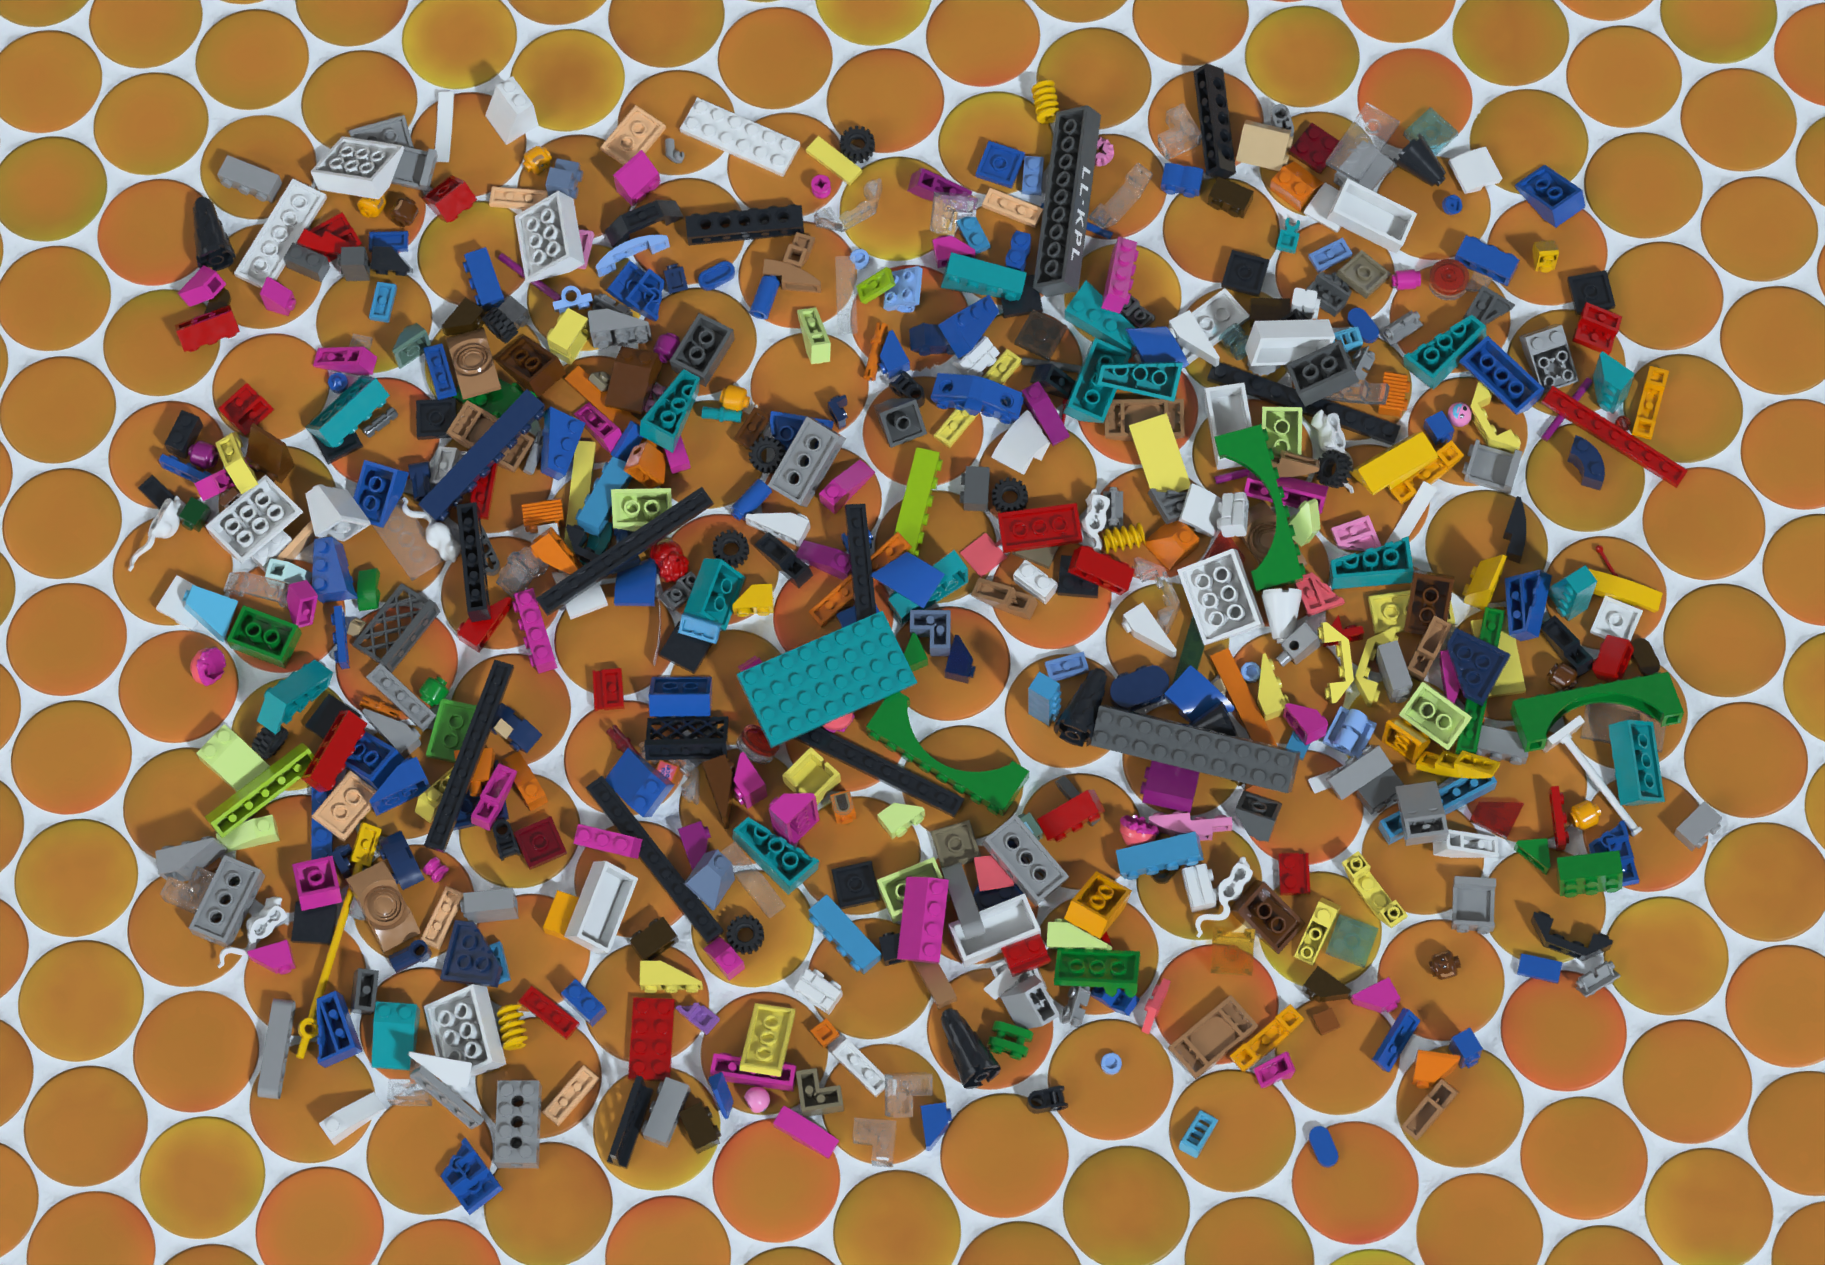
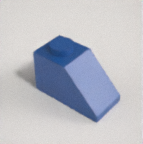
M893 330L889 331L880 354V363L878 364L882 374H886L889 379L900 375L902 371L907 372L910 370V362Z
M946 1102L921 1106L926 1151L932 1150L949 1128L948 1121H952L951 1108L946 1109Z

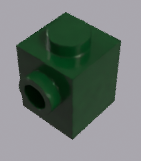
M191 497L180 513L179 518L183 527L190 531L194 529L200 532L212 512L208 505Z

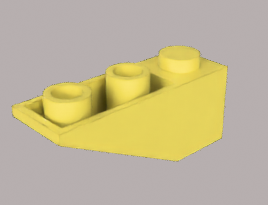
M1266 653L1262 656L1257 705L1264 720L1268 721L1283 715L1285 704L1289 703V699L1286 694H1282L1280 689L1282 688L1281 680L1278 676L1275 677L1273 661L1271 658H1267Z
M453 767L418 797L415 813L429 823L434 820Z
M1323 897L1321 898L1294 955L1295 958L1313 966L1341 908L1340 905Z
M640 961V988L645 990L646 993H656L657 990H665L667 993H676L678 990L696 993L698 990H703L702 981L662 961Z

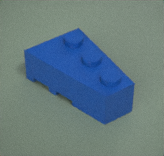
M990 295L938 325L958 359L974 348L999 313V310Z
M550 406L543 415L541 473L559 481L566 476L586 423Z
M333 537L314 539L312 588L318 595L317 600L322 603L358 598L353 587V578L349 573V564L343 544Z
M1540 569L1505 578L1509 636L1519 641L1539 637L1552 575Z
M333 991L317 998L318 1064L326 1068L363 1052L344 996L337 991Z

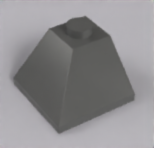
M892 398L874 405L879 424L890 448L927 434L915 398Z
M1243 791L1235 808V813L1249 836L1259 841L1269 842L1282 803Z

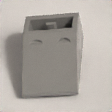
M607 308L588 311L590 334L594 348L606 349L609 346H626L629 343L636 342L643 344L652 340L648 321Z
M1553 324L1519 336L1524 355L1533 376L1545 388L1543 393L1548 392L1552 385L1556 388H1561L1579 381L1562 325Z
M1436 781L1395 786L1405 845L1447 840L1449 834Z
M212 836L202 837L200 841L196 842L185 841L179 846H164L162 850L155 851L158 875L171 884L192 880L204 868L227 852V847Z

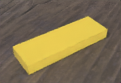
M819 136L806 148V153L849 186L862 173L860 167Z

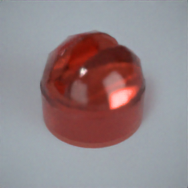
M1623 415L1616 418L1614 424L1627 432L1631 422L1627 416Z

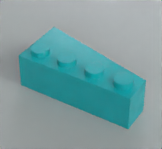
M1086 280L1066 307L1064 320L1097 339L1131 353V359L1136 352V348L1131 344L1125 329L1135 327L1121 313L1102 309L1103 296Z
M1177 361L1099 364L1094 383L1174 402L1183 363Z
M683 369L642 418L640 435L673 453L699 393L700 377Z
M1409 536L1394 543L1393 541L1385 543L1384 546L1375 549L1373 547L1366 549L1365 552L1359 554L1353 553L1331 560L1329 573L1332 589L1412 583L1414 570Z
M955 550L932 566L945 575L924 609L897 592L890 595L888 599L889 607L901 624L910 620V610H926L969 582L968 568Z
M1585 565L1551 585L1548 596L1557 606L1558 614L1569 621L1587 610L1597 580Z
M316 660L309 664H304L300 670L292 672L288 678L280 680L276 686L266 690L257 722L274 734H277L283 722L288 724L296 711L300 713L305 709L309 701H314L328 688L334 672Z
M749 817L733 829L732 839L788 895L818 870V859L805 854V851L787 843V840L774 835L769 829Z

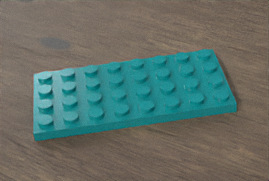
M883 611L736 675L771 748L917 684V680Z

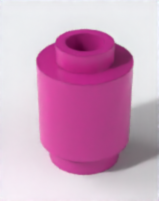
M1415 269L1395 271V275L1391 277L1392 286H1396V290L1420 287V271H1415Z

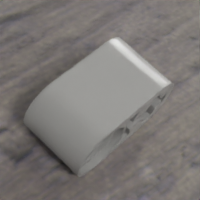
M1283 104L1275 105L1271 112V125L1292 130L1290 136L1293 137L1294 125L1289 109ZM1279 114H1280V115H1283L1284 117H1283V118H1278V117H1276V115H1279Z

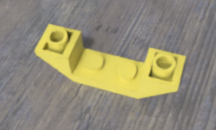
M1479 381L1470 406L1472 412L1471 419L1488 447L1514 454V451L1520 448V439L1516 434H1513L1511 429L1497 435L1496 428L1493 424L1490 425L1487 420V413L1482 408L1490 404L1492 392Z
M233 432L217 441L215 444L224 467L239 492L243 494L258 485L254 471L246 463L240 449L244 446L239 434Z
M1323 622L1317 628L1318 637L1322 639V643L1336 641L1339 643L1336 646L1337 658L1340 657L1341 659L1338 672L1339 677L1343 678V682L1327 683V688H1325L1326 700H1329V703H1337L1354 681L1349 639L1330 624Z
M1391 628L1367 639L1354 679V683L1367 707L1371 708L1373 701L1377 702L1380 690H1377L1378 683L1368 680L1371 667H1368L1369 661H1374L1378 645L1398 640L1399 636H1396L1397 628Z
M1359 851L1342 862L1353 887L1379 920L1388 927L1393 928L1408 917L1396 900L1392 902L1372 876L1370 865Z

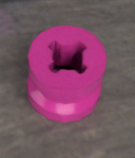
M817 175L812 179L813 195L819 199L828 197L831 193L829 178L825 175Z
M438 857L431 859L423 868V872L426 875H430L434 883L439 882L449 870L446 865L440 863Z

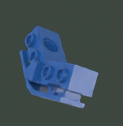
M938 373L931 394V400L940 409L955 408L961 411L966 410L969 415L974 416L982 412V415L997 418L1004 424H1012L1019 419L1024 401L1022 392L975 375Z

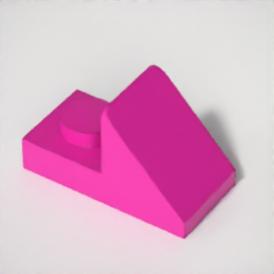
M1284 1052L1253 1069L1261 1088H1266L1281 1079H1290L1296 1071L1288 1052Z

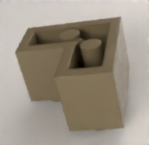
M817 1068L796 1071L803 1117L844 1111L840 1085L820 1088Z

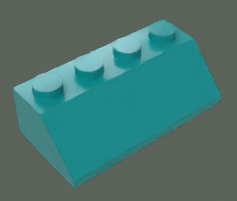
M1095 338L1088 349L1063 414L1079 421L1103 423L1117 389L1094 383L1098 365L1128 363L1131 353Z
M361 375L305 428L325 446L331 448L338 447L344 442L343 438L348 434L354 433L362 421L368 420L376 408L382 407L387 402L386 399L390 395L376 378Z
M1625 720L1608 725L1620 805L1637 806L1665 802L1653 722Z

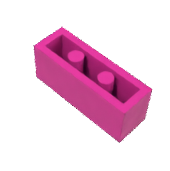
M578 824L573 844L638 859L643 839Z

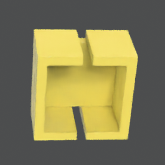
M567 308L564 313L562 312L558 317L555 328H551L547 334L550 352L560 360L572 365L591 336L588 318L570 308Z
M811 747L782 775L784 784L794 793H813L816 796L817 805L841 782L840 773L828 762L825 763L824 759Z

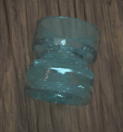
M1235 323L1220 335L1219 341L1225 348H1230V353L1237 361L1247 356L1245 347L1249 335H1245L1244 329L1238 323Z

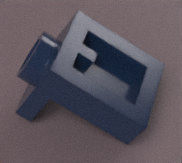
M678 263L666 266L667 270L663 272L669 294L687 290L688 286L683 266L678 267Z
M846 395L835 396L828 402V411L838 429L846 427V418L848 417L843 408L847 405Z
M349 844L340 845L331 853L344 880L352 876L349 871L352 866L347 859V856L352 854Z

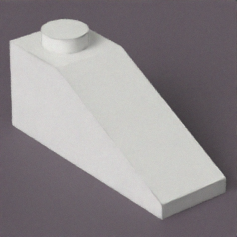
M1190 310L1169 320L1168 329L1179 345L1213 366L1219 365V355Z
M764 513L747 514L745 517L746 525L765 533L769 532L774 537L799 548L811 528L810 520L802 514Z
M1143 602L1123 614L1122 626L1127 633L1130 632L1134 638L1172 659L1176 657V648Z
M1448 829L1447 840L1433 842V855L1449 858L1499 857L1498 837Z
M408 1052V1056L420 1065H423L444 1083L450 1085L449 1089L462 1091V1087H468L471 1062Z
M372 1092L334 1112L320 1122L319 1125L333 1145H336L386 1108L376 1094Z

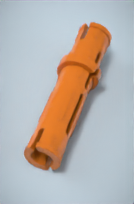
M880 322L876 323L874 337L870 341L871 349L863 376L868 381H870V378H872L871 381L876 380L880 354L889 327L888 324L883 322L881 326Z

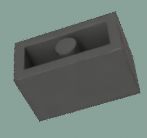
M293 242L283 258L288 269L322 283L330 269L327 257Z
M341 247V254H338V266H341V274H344L346 281H370V260L365 247Z
M966 466V472L962 473L961 485H965L964 492H960V503H964L965 511L988 512L990 467Z
M1389 768L1359 788L1356 796L1370 814L1374 812L1380 813L1387 807V803L1392 800L1394 802L1397 801L1395 786L1404 784L1392 768Z
M358 968L354 971L350 1013L371 1015L375 1012L378 970Z

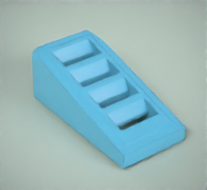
M1358 327L1334 333V342L1341 339L1348 352L1358 350L1363 345V339Z
M1200 1110L1180 1141L1179 1149L1197 1158L1218 1123V1119ZM1199 1120L1206 1122L1210 1126H1205L1204 1124L1200 1123ZM1197 1127V1128H1199L1200 1130H1202V1131H1204V1132H1206V1133L1204 1134V1133H1202V1132L1196 1130L1195 1128ZM1191 1134L1201 1139V1141L1191 1137Z

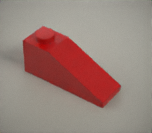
M506 597L491 605V619L471 622L469 617L466 622H462L457 630L459 641L480 652L513 607L512 599Z

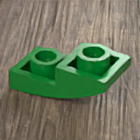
M378 568L363 570L358 573L357 602L359 611L377 609L379 606L381 593L378 589L380 578Z

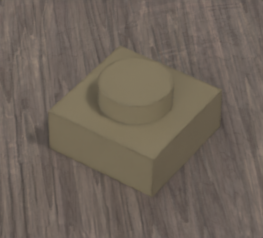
M600 371L592 373L588 380L602 392L608 390L611 377L606 372Z

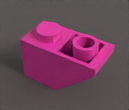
M203 265L178 292V295L191 307L214 298L226 283L216 271Z

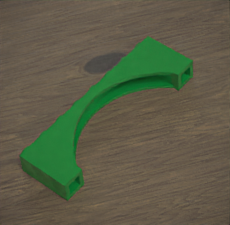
M1260 424L1215 436L1219 458L1234 461L1251 471L1267 488L1275 507L1276 530L1272 545L1258 568L1251 571L1256 593L1303 581V575L1306 572L1304 564H1299L1297 556L1301 554L1298 543L1294 544L1292 539L1295 536L1293 525H1289L1287 517H1290L1288 506H1283L1281 499L1285 498L1282 486L1278 487L1276 481L1280 477L1277 467L1273 468L1271 460H1274L1272 448H1267L1266 441L1269 440L1267 430H1262Z
M1656 672L1649 676H1636L1632 679H1619L1606 684L1598 683L1585 688L1577 687L1569 691L1560 690L1547 695L1539 694L1531 698H1519L1512 702L1510 710L1524 752L1544 749L1547 740L1546 736L1552 726L1571 710L1588 704L1615 703L1632 707L1657 720L1661 727L1681 723L1684 714L1669 672Z
M901 692L885 698L866 726L869 738L876 742L878 740L881 741L892 752H899L906 761L917 763L922 771L935 774L940 782L944 784L948 782L958 793H966L976 804L980 805L982 803L987 806L988 811L992 814L1004 816L1029 779V770L1014 761L1010 765L999 769L981 772L962 771L948 767L931 757L917 741L908 717L907 708L910 706V698Z

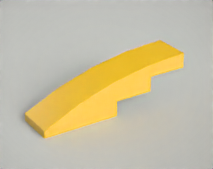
M1589 569L1597 580L1593 594L1602 598L1606 595L1633 607L1639 606L1653 613L1658 612L1663 595L1662 592L1621 577Z
M1444 750L1441 755L1424 751L1416 762V769L1469 779L1492 778L1500 766L1498 761L1463 750L1460 755Z

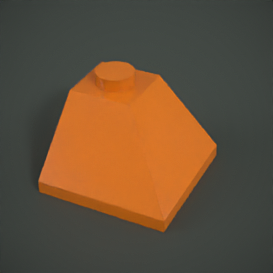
M1175 521L1169 524L1165 523L1145 540L1146 545L1143 542L1142 544L1168 571H1171L1199 547L1200 538L1186 524Z
M1418 1050L1414 1060L1412 1084L1421 1089L1435 1086L1441 1079H1444L1456 1070L1460 1055Z

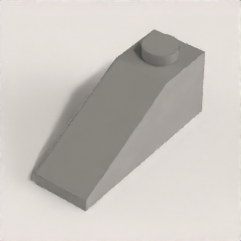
M368 709L362 710L368 722L390 746L397 749L404 759L422 745L419 739L421 735L414 727L410 729L403 722Z

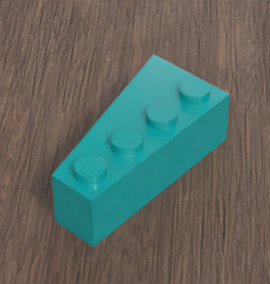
M951 252L940 288L986 296L990 295L998 298L1003 297L1006 300L1015 301L1019 300L1022 295L1027 273Z
M1471 314L1450 327V330L1438 334L1434 337L1435 339L1427 344L1420 345L1414 352L1405 354L1403 356L1404 367L1434 390L1460 364L1459 361L1487 336L1486 325Z

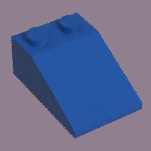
M1543 165L1515 184V188L1537 213L1555 228L1586 207L1582 189L1546 165Z
M364 460L353 499L372 525L384 528L404 492L409 472Z
M365 731L363 737L355 744L354 753L347 758L345 768L378 790L395 768L405 759L397 749Z
M629 747L605 778L627 805L642 817H652L675 785Z
M417 757L403 760L369 800L376 816L420 796L430 787Z

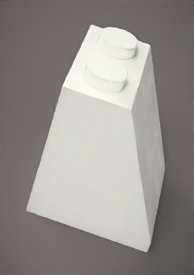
M513 76L496 86L485 116L507 145L537 127L538 121L533 103Z
M319 484L305 493L316 537H333L338 541L345 542L371 525L370 520L347 490Z

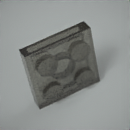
M1032 310L1015 340V345L1050 361L1068 326Z

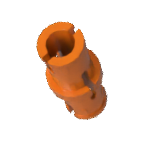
M366 695L362 697L364 702L360 701L359 707L397 721L399 720L397 716H401L400 710L387 706L383 701L378 702Z

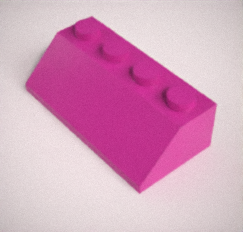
M813 793L782 794L780 797H775L769 804L773 832L778 837L787 840V843L792 846L819 821L816 796Z
M906 877L897 959L939 964L949 880L931 877Z

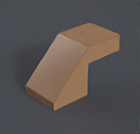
M796 232L793 243L788 245L783 262L802 268L810 257L815 237Z

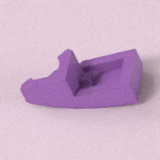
M693 1003L691 1006L682 1007L679 1005L676 1007V1010L706 1035L720 1021L717 1015L704 1005L700 1006L699 1003Z

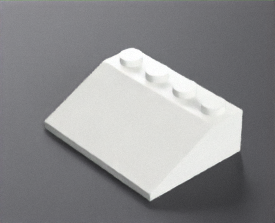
M342 136L311 170V174L318 190L380 199L391 185L404 151V146Z
M557 191L515 216L525 282L530 283L570 273L585 264L573 198Z
M264 475L258 481V485L243 493L205 527L212 538L224 550L243 564L301 515L303 511L267 475Z
M1230 549L1177 570L1204 645L1265 626L1238 550Z
M472 984L424 1006L436 1056L471 1062L470 1077L487 1073L506 1065L486 986Z

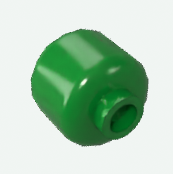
M439 676L436 679L428 677L419 689L421 695L419 698L432 707L434 705L439 706L440 701L449 694V690L446 687L447 682Z

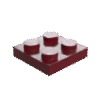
M1311 123L1291 147L1289 154L1318 174H1321L1341 150L1343 143L1314 123Z
M551 816L514 832L530 870L567 854Z

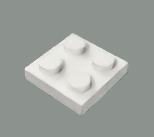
M1605 595L1590 633L1603 639L1607 635L1631 641L1643 610Z

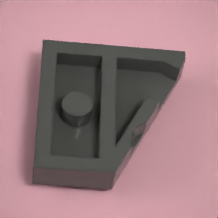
M1483 285L1462 319L1472 314L1483 324L1487 325L1512 310L1515 304Z
M1155 488L1150 489L1148 495L1164 522L1169 524L1178 521L1187 492L1179 493L1173 490L1158 492Z

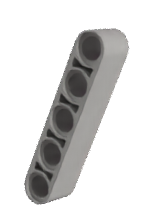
M961 862L941 868L944 879L949 880L948 891L965 939L968 940L986 934Z
M274 998L272 1001L257 1089L258 1097L280 1099L296 1008L294 1000Z

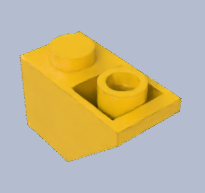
M1554 240L1534 242L1532 253L1535 271L1547 273L1555 270L1559 250Z
M772 584L751 585L732 604L734 615L747 617L749 614L767 616L769 613H774Z

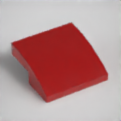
M343 212L309 230L320 237L327 231L356 247L362 245ZM323 255L327 257L329 263L338 258V256Z
M1586 302L1578 320L1572 342L1600 353L1603 351L1609 355L1615 336L1619 332L1622 316Z
M246 383L218 408V411L237 430L246 436L250 433L253 423L258 425L274 409Z

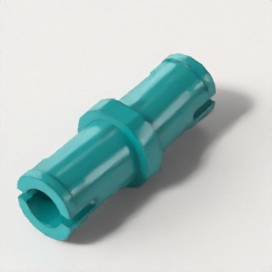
M703 406L702 419L741 423L743 411L725 409V407L712 408Z

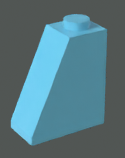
M192 585L191 590L186 589L183 601L186 602L184 608L219 641L224 642L238 601Z

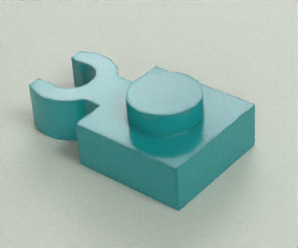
M1287 218L1285 221L1286 230L1281 229L1276 250L1295 254L1300 233H1296L1299 230L1300 221L1297 220L1295 226H1290V218Z

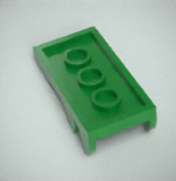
M498 378L501 386L500 390L463 400L458 385L456 388L457 396L452 398H456V401L465 404L468 400L495 417L500 418L524 391L517 383L509 384Z
M1058 948L1054 985L1104 987L1106 994L1111 997L1117 994L1118 988H1122L1125 990V994L1132 998L1136 995L1138 989L1140 951Z

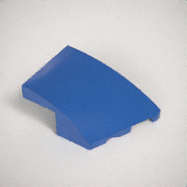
M629 260L606 291L630 309L656 322L659 318L658 312L665 280L650 268L644 272Z
M1166 326L1125 329L1131 344L1137 350L1141 362L1180 361L1183 363L1182 369L1189 365L1182 349Z
M905 552L897 559L871 573L870 576L924 609L945 574L909 552Z
M1191 665L1164 693V697L1179 708V715L1189 723L1219 702L1224 703L1228 712L1231 713L1235 710L1231 702Z
M1623 820L1611 831H1606L1600 838L1589 843L1590 854L1610 851L1620 852L1623 871L1622 887L1639 883L1634 856L1629 842V834Z
M464 1138L461 1141V1148L456 1155L452 1156L449 1165L441 1174V1178L450 1191L458 1198L466 1212L471 1215L501 1192L503 1188L470 1142Z

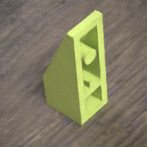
M817 308L797 310L805 349L810 363L830 362L831 343Z
M273 815L246 821L223 838L216 834L217 840L227 847L228 851L225 853L280 841L277 822Z
M1055 919V922H1048L1047 947L1052 950H1057L1058 948L1112 950V946L1068 923L1065 919Z

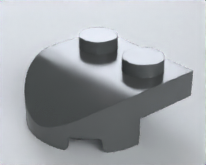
M1321 272L1305 291H1317V299H1321L1319 307L1335 317L1346 306L1352 290H1350L1347 283L1336 275V272H1333L1331 275Z

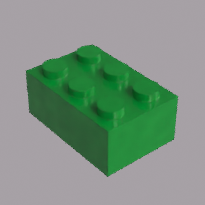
M243 605L227 638V642L231 649L286 669L302 633L296 624Z
M1610 851L1558 857L1557 880L1560 896L1571 898L1578 894L1595 895L1598 892L1614 893L1621 890L1623 871L1620 852Z

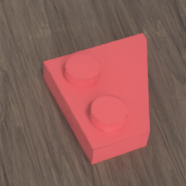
M1313 572L1303 575V581L1294 583L1296 589L1302 590L1301 601L1308 617L1344 605L1345 603L1342 597H1338L1331 591V588L1326 583H1322L1320 578Z
M1163 978L1160 986L1155 985L1151 995L1154 998L1153 1000L1149 998L1144 1010L1148 1012L1142 1032L1146 1034L1150 1033L1155 1017L1157 1018L1167 995L1171 981Z

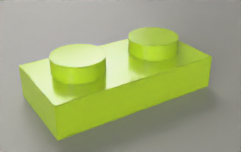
M885 267L858 284L856 288L860 301L867 304L896 284L891 269Z

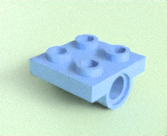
M915 266L892 272L896 285L885 292L883 309L886 311L897 310L903 313H910L915 310V305H919L923 272L921 267Z
M567 286L561 293L562 300L553 302L555 312L559 311V314H561L567 308L578 307L579 310L589 308L593 300L591 293L581 295L577 287ZM574 292L577 298L575 301L570 302L566 299V295Z
M1340 706L1322 743L1346 755L1358 758L1363 754L1362 750L1366 748L1377 727V723L1369 720L1368 716L1359 710H1348Z

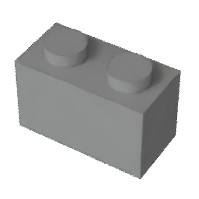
M1704 801L1675 830L1673 835L1689 850L1693 851L1696 847L1700 849L1707 842L1706 837L1710 833L1714 835L1721 828L1720 822L1722 817Z

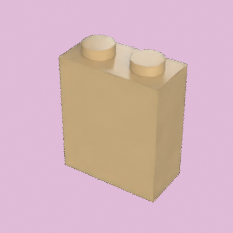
M1246 120L1236 161L1279 171L1288 164L1289 155H1286L1287 148L1292 147L1294 138L1290 136L1292 130Z

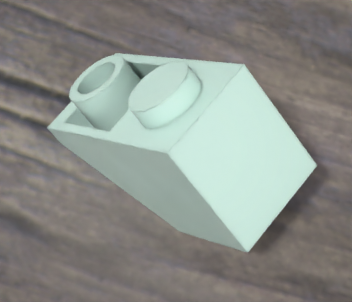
M270 558L265 578L269 585L288 589L289 584L307 580L310 583L312 573L290 562Z

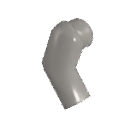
M668 138L665 140L666 157L674 163H681L685 158V154L675 150L674 139Z

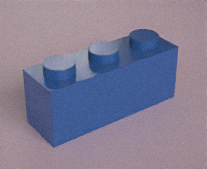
M1466 235L1456 253L1454 263L1508 287L1520 259L1511 253L1500 251L1494 245L1484 244L1478 238Z
M484 247L464 254L466 261L462 263L465 272H470L472 278L468 280L471 289H476L478 294L474 296L477 305L482 306L485 312L490 311L493 307L498 308L505 300L487 248Z

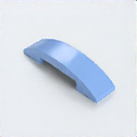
M667 235L642 236L618 245L609 251L596 265L598 277L616 271V262L648 248L652 254L669 248L670 244Z

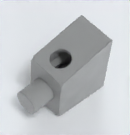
M1305 622L1281 644L1283 652L1275 659L1282 667L1291 660L1297 665L1321 646L1319 637Z

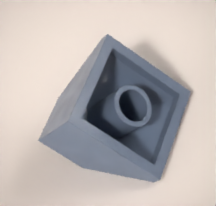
M718 849L704 853L684 883L712 911L716 909L735 880L732 862Z

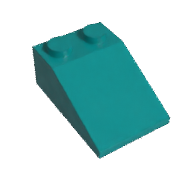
M376 1001L373 1021L372 1068L413 1071L414 1059L408 1056V1052H416L420 1009L417 1004Z

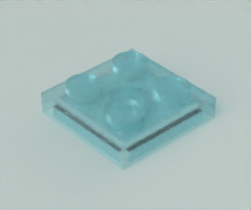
M1430 107L1404 131L1403 135L1411 142L1413 139L1417 141L1419 139L1417 135L1420 133L1436 156L1458 136L1459 132Z
M1339 915L1325 954L1365 968L1379 928Z

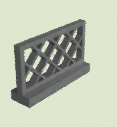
M401 583L352 646L377 663H381L392 673L441 611L435 602L430 599L427 600ZM403 591L408 593L409 600L399 602L398 597ZM422 602L425 604L421 610L414 611L413 603ZM410 604V612L400 614L399 606ZM396 607L397 615L386 617L388 609ZM411 617L410 624L401 627V619ZM397 620L398 628L388 629L387 622ZM384 623L383 631L374 632L376 624ZM399 632L398 639L389 642L388 634ZM385 635L386 643L375 645V637ZM371 638L372 646L362 647L360 645L364 639ZM386 648L387 652L382 659L376 656L377 649Z

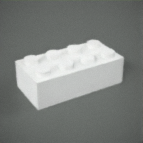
M1347 178L1336 196L1327 220L1396 254L1403 246L1417 213Z
M1329 319L1254 321L1245 351L1251 366L1286 365L1332 344L1335 334Z
M1237 383L1205 388L1204 399L1217 470L1241 467L1242 465L1234 461L1219 458L1214 437L1252 427L1245 384Z
M594 861L564 937L596 954H609L638 878L607 861Z
M1025 893L979 912L986 934L966 940L959 920L948 924L949 933L964 968L1002 953L1001 948L1038 934L1041 936L1040 927Z

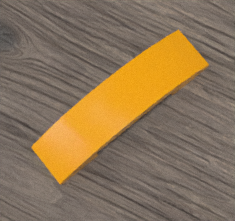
M1653 366L1649 367L1632 435L1649 440L1652 439L1669 370Z
M1452 440L1436 452L1438 454L1436 460L1393 489H1389L1400 504L1412 499L1423 481L1432 485L1464 457V454Z
M1290 1004L1246 1044L1244 1043L1233 1052L1229 1058L1242 1072H1245L1288 1037L1304 1021V1018Z

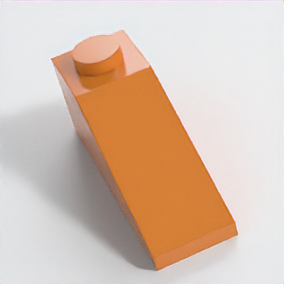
M552 527L535 538L531 543V551L536 558H540L544 563L571 575L583 567V564Z
M519 751L501 760L504 766L517 771L514 784L530 812L548 802L546 794Z

